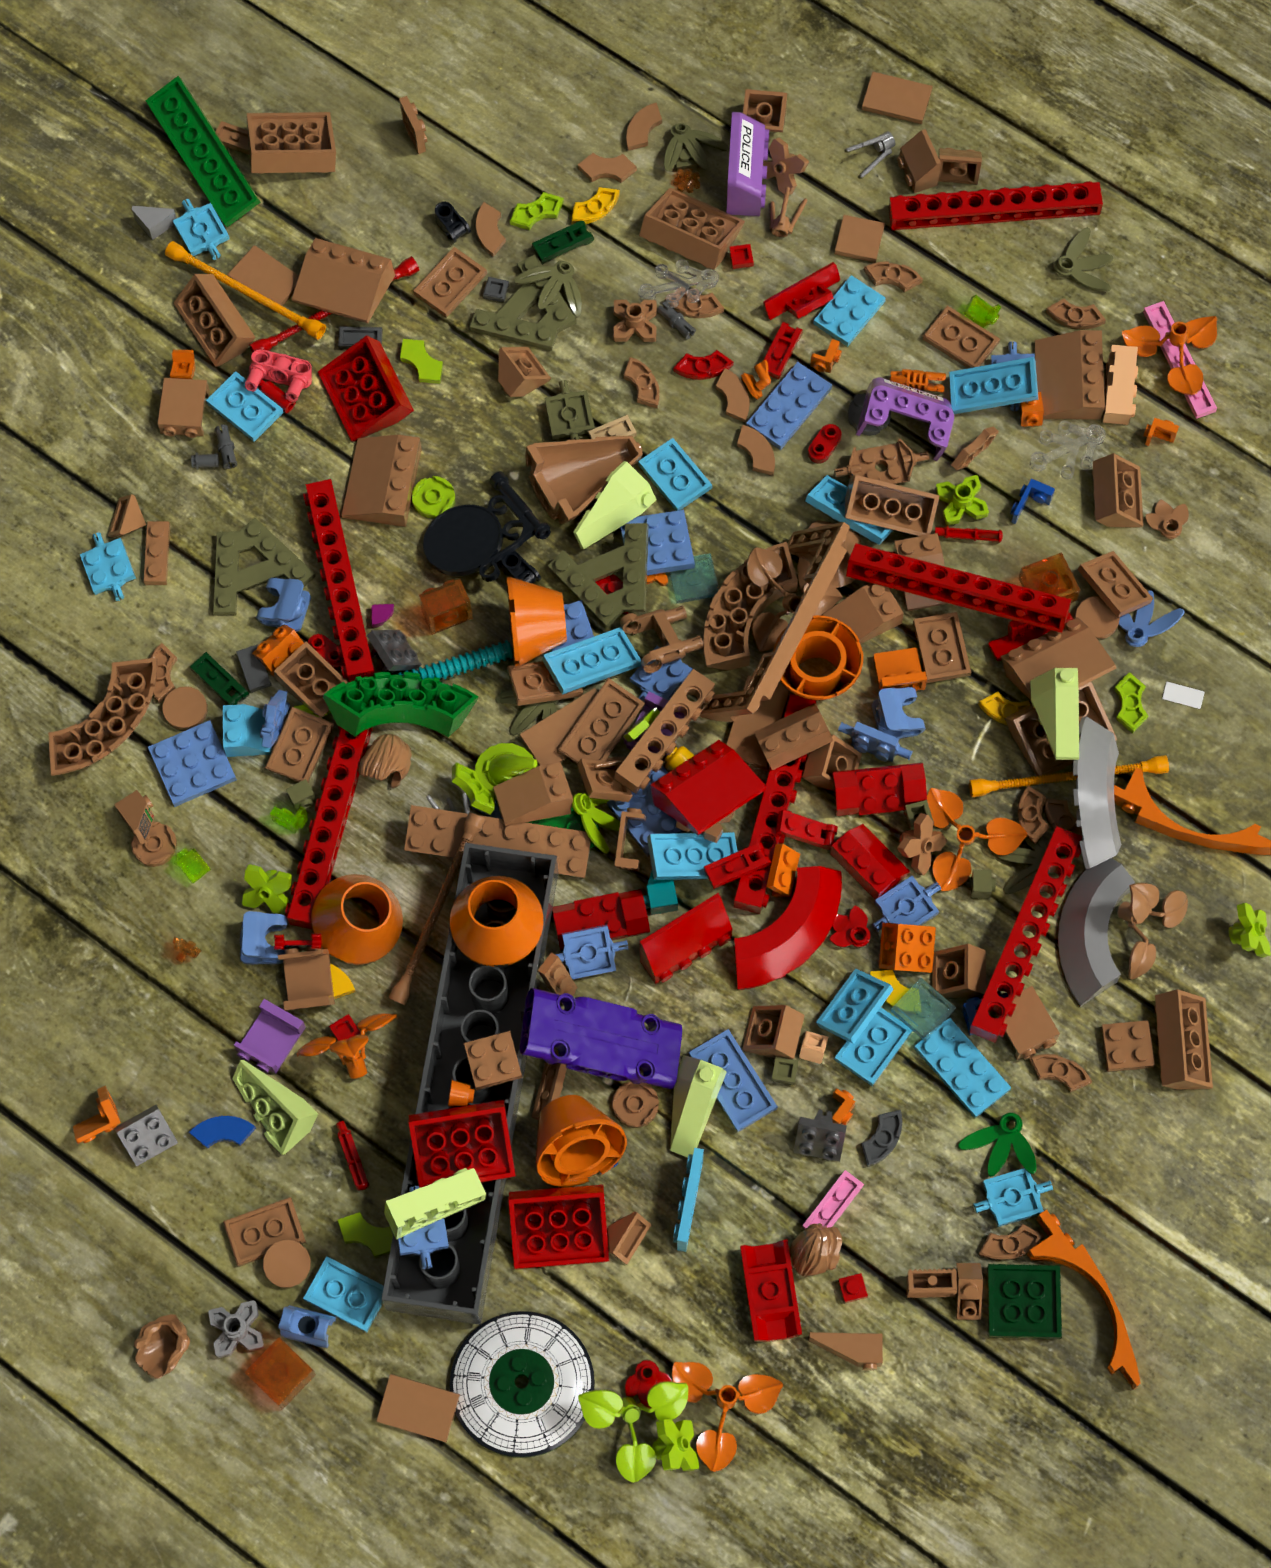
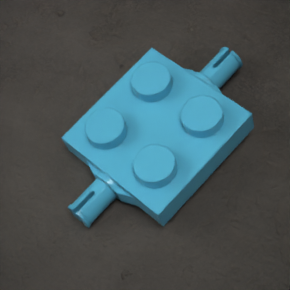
M186 199V202L183 200L182 205L186 213L174 219L173 224L189 253L195 256L204 251H209L213 260H217L216 256L219 259L221 255L216 246L230 240L212 204L209 203L205 206L194 208L189 199Z
M96 533L97 536L93 534L92 538L96 547L80 554L92 590L95 595L104 591H113L115 600L120 601V598L124 599L121 586L128 581L136 579L121 538H118L109 543H104L101 533Z
M1023 1168L983 1180L986 1200L973 1203L976 1213L990 1209L997 1226L1000 1227L1042 1213L1044 1210L1040 1202V1193L1053 1190V1186L1050 1180L1037 1184L1032 1179L1031 1174Z

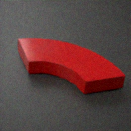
M718 350L704 357H695L686 353L673 368V372L689 379L705 380L720 376L724 369L729 370L734 365V362Z

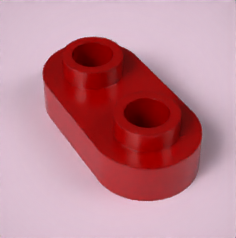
M827 424L823 426L808 449V456L812 462L817 464L826 462L836 449L842 435L841 429L837 425ZM833 432L834 435L830 436L827 433ZM821 448L823 451L818 452L816 449Z
M315 634L309 638L308 643L336 671L341 670V665H345L344 658H331L333 655H338V645L322 634ZM321 642L322 645L317 647L315 643Z

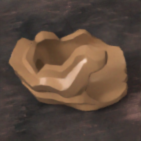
M380 735L362 757L358 773L364 777H374L376 780L382 781L392 772H395L392 777L391 787H398L409 772L412 756L411 748L396 735Z
M814 1223L797 1235L791 1243L790 1257L793 1267L796 1268L800 1276L808 1277L824 1273L826 1270L836 1269L842 1245V1236L838 1228L835 1226L827 1228L826 1225L821 1223Z
M176 1315L162 1316L155 1321L149 1322L141 1328L139 1336L134 1342V1347L139 1349L135 1357L136 1363L151 1378L159 1379L172 1372L189 1347L190 1338L187 1335V1329Z

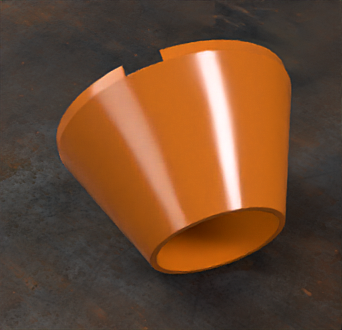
M506 577L512 645L516 667L567 642L565 611L562 592L513 577Z
M813 616L780 679L781 683L794 694L810 700L820 701L841 695L852 687L862 670L863 652L859 638L849 626L840 620L828 616ZM785 628V629L781 632V634L778 636V638H777V640H776V643H775V645H774V650H773V652L775 651V649H776V647H777V645H778L780 639L782 638V636H783V634H784L786 628ZM811 658H822L831 662L836 667V670L824 677H812L805 674L799 668V665Z
M351 874L336 878L321 890L312 908L311 923L314 934H321L322 948L328 949L329 955L348 964L362 965L383 958L393 949L401 935L403 915L398 899L384 883L370 876ZM349 898H362L374 905L379 914V926L373 929H361L354 926L344 914L343 902Z
M505 876L485 877L468 885L456 898L450 913V929L455 944L466 957L485 966L511 965L522 960L536 947L543 931V911L536 895L522 882ZM491 900L507 901L517 910L512 920L500 927L484 926L474 916L481 905Z
M566 1095L548 1103L539 1115L536 1170L544 1182L554 1186L568 1187L589 1182L588 1177L599 1172L603 1175L621 1159L627 1146V1137L619 1124L582 1096Z

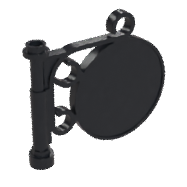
M499 471L491 476L489 482L495 490L500 491L501 495L492 497L488 508L470 504L460 505L438 515L425 532L423 549L431 566L440 573L449 576H466L479 571L484 581L492 582L500 575L497 562L518 549L534 535L541 540L548 538L551 533L550 526L547 523H541L535 517L532 510L509 485L507 476L502 471ZM498 502L506 504L500 508H494V505ZM508 507L519 520H511L502 528L496 515L505 514L508 511ZM513 527H523L520 536L518 532L509 534L508 531ZM503 538H506L510 541H515L514 543L500 551L503 544ZM493 566L494 572L490 575H485V571Z

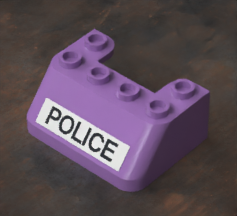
M732 112L727 213L730 215L760 216V209L765 208L766 184H762V179L767 178V166H763V160H768L769 129H765L764 124L741 112Z
M878 377L873 379L867 389L856 435L860 436L867 424L873 426L883 425L888 418L889 410L930 423L927 437L931 444L937 446L933 460L938 461L948 446L954 421V412L950 402L943 397Z

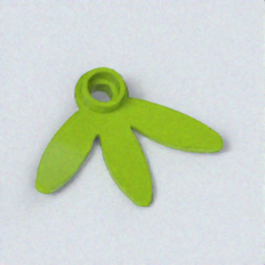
M577 793L573 796L572 808L578 815H581L584 829L591 841L602 852L607 854L609 848L595 823L603 828L619 831L620 821L594 807L604 804L609 800L589 798L588 794Z

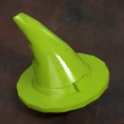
M499 743L489 747L479 756L475 765V771L482 785L494 793V786L536 768L537 760L524 747L513 743Z

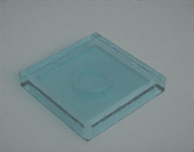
M711 553L693 556L695 568L670 572L676 604L711 598L717 594L719 587Z
M920 978L891 1008L890 1012L926 1042L955 1011L956 1007L925 980Z

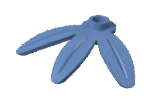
M1148 591L1153 597L1152 602L1137 610L1135 622H1133L1129 613L1121 616L1119 626L1127 632L1125 640L1128 645L1141 647L1147 643L1148 637L1156 636L1173 627L1183 616L1184 610L1180 608L1173 610L1149 625L1154 610L1153 591Z

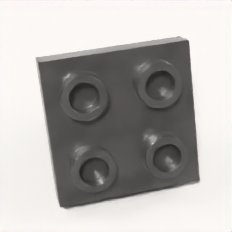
M372 630L367 635L374 647L370 653L371 658H381L385 664L381 672H390L391 675L395 671H405L413 668L417 670L422 665L417 658V653L410 647L406 636L400 630Z
M157 1105L114 1128L136 1167L178 1143Z
M821 1109L818 1110L814 1119L800 1117L794 1153L840 1162L847 1125L833 1123L832 1112L828 1111L827 1115L823 1116Z

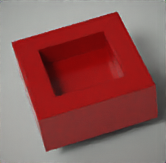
M750 244L729 247L732 269L754 266Z
M349 1014L329 1026L337 1041L360 1035L358 1027Z
M862 1273L838 1279L844 1304L868 1298Z

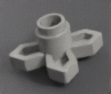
M254 1300L241 1303L235 1314H230L223 1307L208 1311L211 1326L223 1331L214 1342L217 1358L232 1356L239 1342L250 1352L264 1348L262 1334L250 1327L259 1316L257 1303ZM236 1326L240 1327L238 1331L233 1332Z

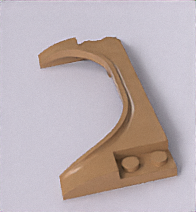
M840 522L793 532L787 545L790 554L803 558L810 563L803 577V580L809 584L775 651L763 654L746 689L734 693L714 695L709 704L704 703L701 709L703 711L700 717L721 722H735L739 715L754 714L760 706V701L771 699L847 552L841 544L847 538L846 534L850 529L848 524Z

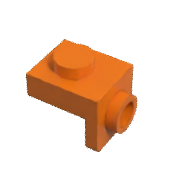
M831 340L825 357L813 353L810 366L819 372L831 373L834 363L839 362L842 351L839 350L840 341Z
M173 350L170 378L193 379L196 368L194 351Z
M1038 392V400L1019 403L1022 427L1042 426L1044 408L1041 392Z
M1154 418L1152 425L1147 424L1143 435L1147 437L1145 445H1150L1153 436L1174 443L1179 426L1169 420L1163 421Z
M836 1088L833 1092V1098L842 1105L832 1117V1121L836 1124L847 1125L853 1116L851 1111L856 1101L853 1100L854 1097L848 1091H840Z

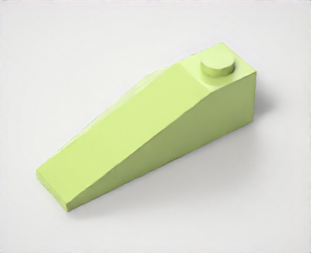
M623 461L606 479L608 484L603 492H598L595 497L597 499L591 510L586 511L573 533L581 549H586L641 515L656 501L650 484L628 462Z
M1054 668L1030 681L1031 703L1033 708L1036 709L1040 724L1043 725L1055 759L1079 760L1078 668Z
M683 1055L678 1067L677 1081L673 1094L671 1152L688 1158L689 1154L693 1155L694 1148L698 1147L727 1073L723 1068Z
M240 1060L232 1079L245 1102L251 1103L256 1112L253 1116L256 1121H261L266 1130L264 1135L281 1155H284L311 1131L318 1113L303 1098L245 1060Z

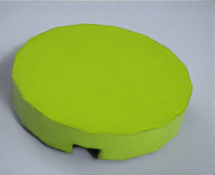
M432 476V478L428 479L424 478L415 485L412 491V503L420 515L427 518H436L444 511L453 508L455 492L452 484L444 478Z

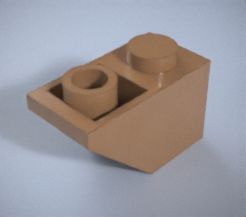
M956 1263L957 1320H981L983 1289L981 1263Z

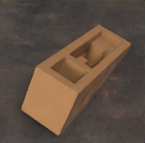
M809 1333V1342L855 1366L863 1367V1370L874 1371L877 1370V1367L882 1366V1334Z

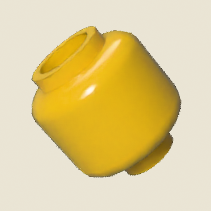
M684 746L676 747L670 756L667 755L665 757V768L670 772L695 755Z

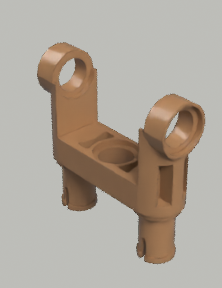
M683 605L667 611L659 609L639 616L630 613L621 618L620 626L625 633H632L634 635L654 628L664 646L649 651V654L642 658L641 665L645 672L654 673L663 664L682 659L687 653L704 648L700 635L681 641L670 624L687 619L686 610ZM635 622L633 625L626 627L629 623ZM655 660L653 663L647 665V663H649L650 661Z

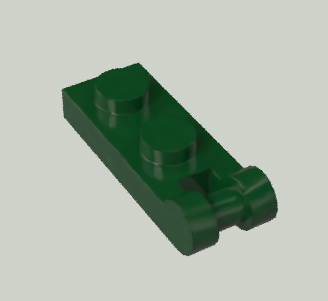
M579 221L533 242L532 248L541 263H545L583 244L588 245L592 243L594 237L591 232L587 231L585 221Z
M207 652L190 666L191 671L227 705H238L237 703L241 699L245 700L249 696L248 691ZM233 688L236 693L230 696L228 692Z

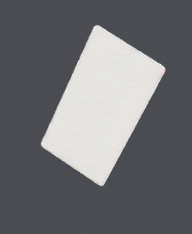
M1166 682L1162 699L1200 709L1205 692Z

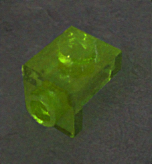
M974 295L971 297L963 314L984 328L990 324L993 325L1000 316L998 312L1001 306L997 304L992 307L979 296Z

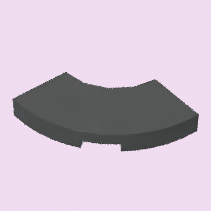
M901 1110L878 1115L876 1133L869 1140L861 1143L867 1167L884 1160L896 1147L902 1130Z

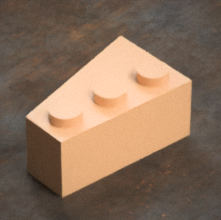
M1111 346L1106 363L1105 409L1102 423L1128 425L1130 418L1135 416L1136 404L1132 403L1137 392V385H1134L1138 374V366H1136L1138 347Z

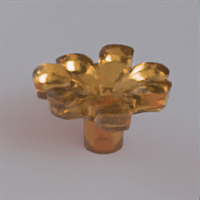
M680 169L677 171L678 177L674 178L673 184L678 185L677 190L679 192H683L686 188L688 193H692L694 191L693 187L696 189L700 188V182L698 181L700 174L698 172L693 173L692 169H686L685 171Z
M174 937V949L179 951L176 960L184 962L187 956L197 958L201 949L195 947L196 943L193 941L187 943L182 938Z

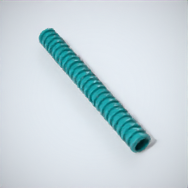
M505 640V643L498 642L496 646L495 644H492L489 648L485 646L483 650L481 648L476 652L472 650L470 654L468 652L463 656L459 654L457 658L455 656L451 657L450 660L446 658L444 662L441 660L437 664L433 662L431 666H428V664L424 668L420 666L418 670L413 668L411 672L420 674L422 680L425 678L434 679V677L445 680L447 676L451 678L454 674L460 675V672L467 673V670L473 671V668L487 667L486 664L493 665V662L500 663V660L506 661V658L513 659L514 654L510 642Z

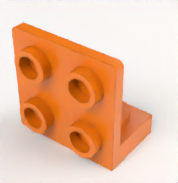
M916 647L874 654L873 658L880 690L913 687L916 691L925 690L927 676L925 671L922 672Z
M882 922L879 968L931 973L933 970L936 928L932 926Z
M106 1085L97 1089L99 1097L96 1098L100 1113L73 1126L77 1143L82 1141L83 1143L90 1142L96 1138L97 1134L103 1131L106 1133L110 1132L121 1123L118 1109Z

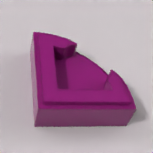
M394 604L372 605V628L382 626L383 623L392 617Z

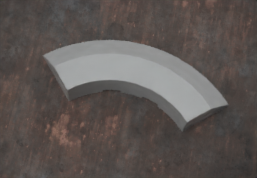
M1085 716L1082 717L1079 724V736H1081L1079 760L1073 761V775L1078 776V778L1076 779V789L1073 790L1074 805L1079 806L1076 823L1077 827H1082L1083 841H1079L1085 868L1090 869L1116 856L1122 845L1117 826L1114 801V776L1119 751L1114 733Z
M1112 858L1090 869H1086L1071 889L1061 913L1058 931L1060 965L1071 994L1080 1007L1116 984L1121 976L1109 950L1108 923L1111 912L1119 901L1130 893L1129 885L1135 884V881L1123 865Z

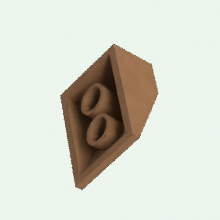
M938 533L894 541L893 553L945 566ZM902 591L907 611L950 604Z
M874 583L861 587L823 614V616L835 618L849 626L859 638L860 644L902 624L904 615L890 589Z
M307 641L274 670L275 679L293 697L319 718H322L330 711L323 695L342 682L348 683Z
M561 762L537 766L493 787L505 826L571 814L573 797Z

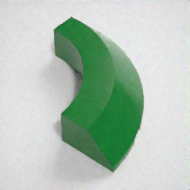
M390 672L374 673L371 677H355L354 681L346 684L342 682L327 691L323 698L336 724L353 736H357L362 731L380 724L410 723L433 729L449 737L462 725L479 696L454 683L453 686L439 682L440 678L436 677L434 679L425 678L422 680L418 673L404 672L403 675H390Z

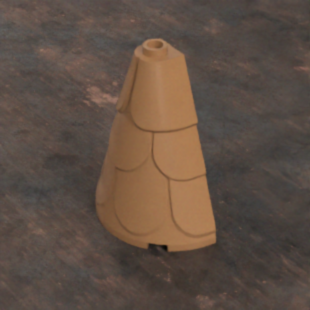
M633 436L595 437V439L534 443L533 445L526 446L525 460L526 466L531 467L530 482L541 505L553 520L558 518L559 523L564 524L575 519L591 502L597 500L595 497L598 492L602 493L608 484L606 479L623 461L628 462L633 467L641 459L643 453L641 445L635 441Z

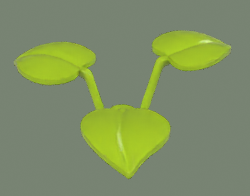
M667 1381L654 1385L647 1395V1402L651 1408L643 1406L642 1403L637 1404L631 1397L621 1399L617 1393L610 1390H593L578 1395L583 1417L591 1427L597 1429L609 1427L614 1422V1418L620 1416L627 1422L633 1445L624 1444L619 1447L616 1453L617 1468L626 1480L633 1483L638 1482L651 1472L656 1463L655 1451L649 1444L640 1443L637 1445L633 1422L639 1419L641 1410L648 1413L655 1412V1416L659 1421L677 1418L687 1404V1383Z

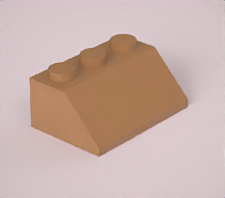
M1114 453L1093 461L1095 521L1107 527H1142L1143 510L1140 467Z
M815 703L754 732L772 770L833 742L829 729Z

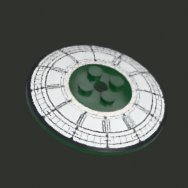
M529 1311L505 1313L477 1327L459 1348L450 1375V1391L460 1394L455 1414L465 1431L486 1449L514 1458L543 1455L559 1448L570 1440L585 1421L578 1395L595 1389L592 1362L579 1337L557 1319ZM519 1376L527 1377L529 1380L528 1386L523 1389L516 1387V1378Z

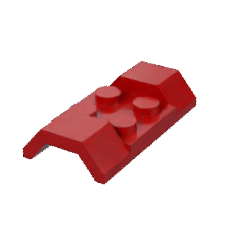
M923 762L832 772L835 787L836 816L904 811L905 805L927 800L926 776Z
M641 889L576 900L573 903L554 906L552 909L560 951H563L564 948L562 933L608 925L612 941L650 933L648 915Z
M788 1239L759 1246L741 1245L740 1249L754 1341L771 1342L802 1335Z

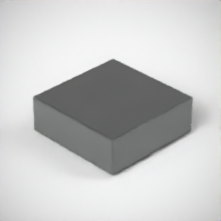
M488 277L483 298L504 303L509 281Z

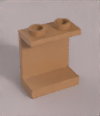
M164 378L158 417V427L161 434L166 436L185 435L190 438L204 436L202 427L205 398H209L210 392L207 380Z
M627 808V812L622 811L615 859L616 868L640 871L641 862L636 859L623 858L628 819L646 821L647 817L645 814H642L641 809Z
M309 946L306 952H299L298 948L286 949L285 954L278 955V960H283L288 997V1001H283L285 1011L335 1005L328 949H311V946Z
M1033 986L1024 989L1020 997L1015 996L1013 1003L1017 1005L1012 1017L1007 1016L1004 1022L1008 1024L1005 1032L1016 1050L1014 1056L1016 1060L1022 1057L1024 1060L1029 1059L1036 1054V1050L1042 1047L1048 1049L1054 1046L1060 1035ZM996 1011L989 1012L992 1018L1000 1017Z

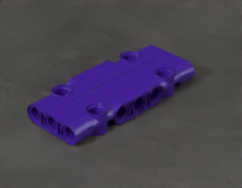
M531 988L527 993L519 1050L522 1055L544 1059L549 1064H566V1068L618 1081L630 1080L634 1084L643 1082L672 1089L676 1084L678 1075L682 1025L659 1019L654 1014H638L637 1010L609 1002L588 997L574 998L568 993L560 995ZM560 1002L563 1003L565 1010L561 1009ZM644 1023L648 1025L649 1030L645 1028ZM554 1047L557 1048L559 1056L555 1054ZM639 1067L643 1070V1076L639 1072Z

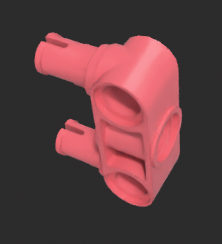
M261 349L256 350L251 355L249 376L245 381V388L248 391H256L261 379L288 385L286 399L296 402L302 389L312 384V366L306 360L286 354Z

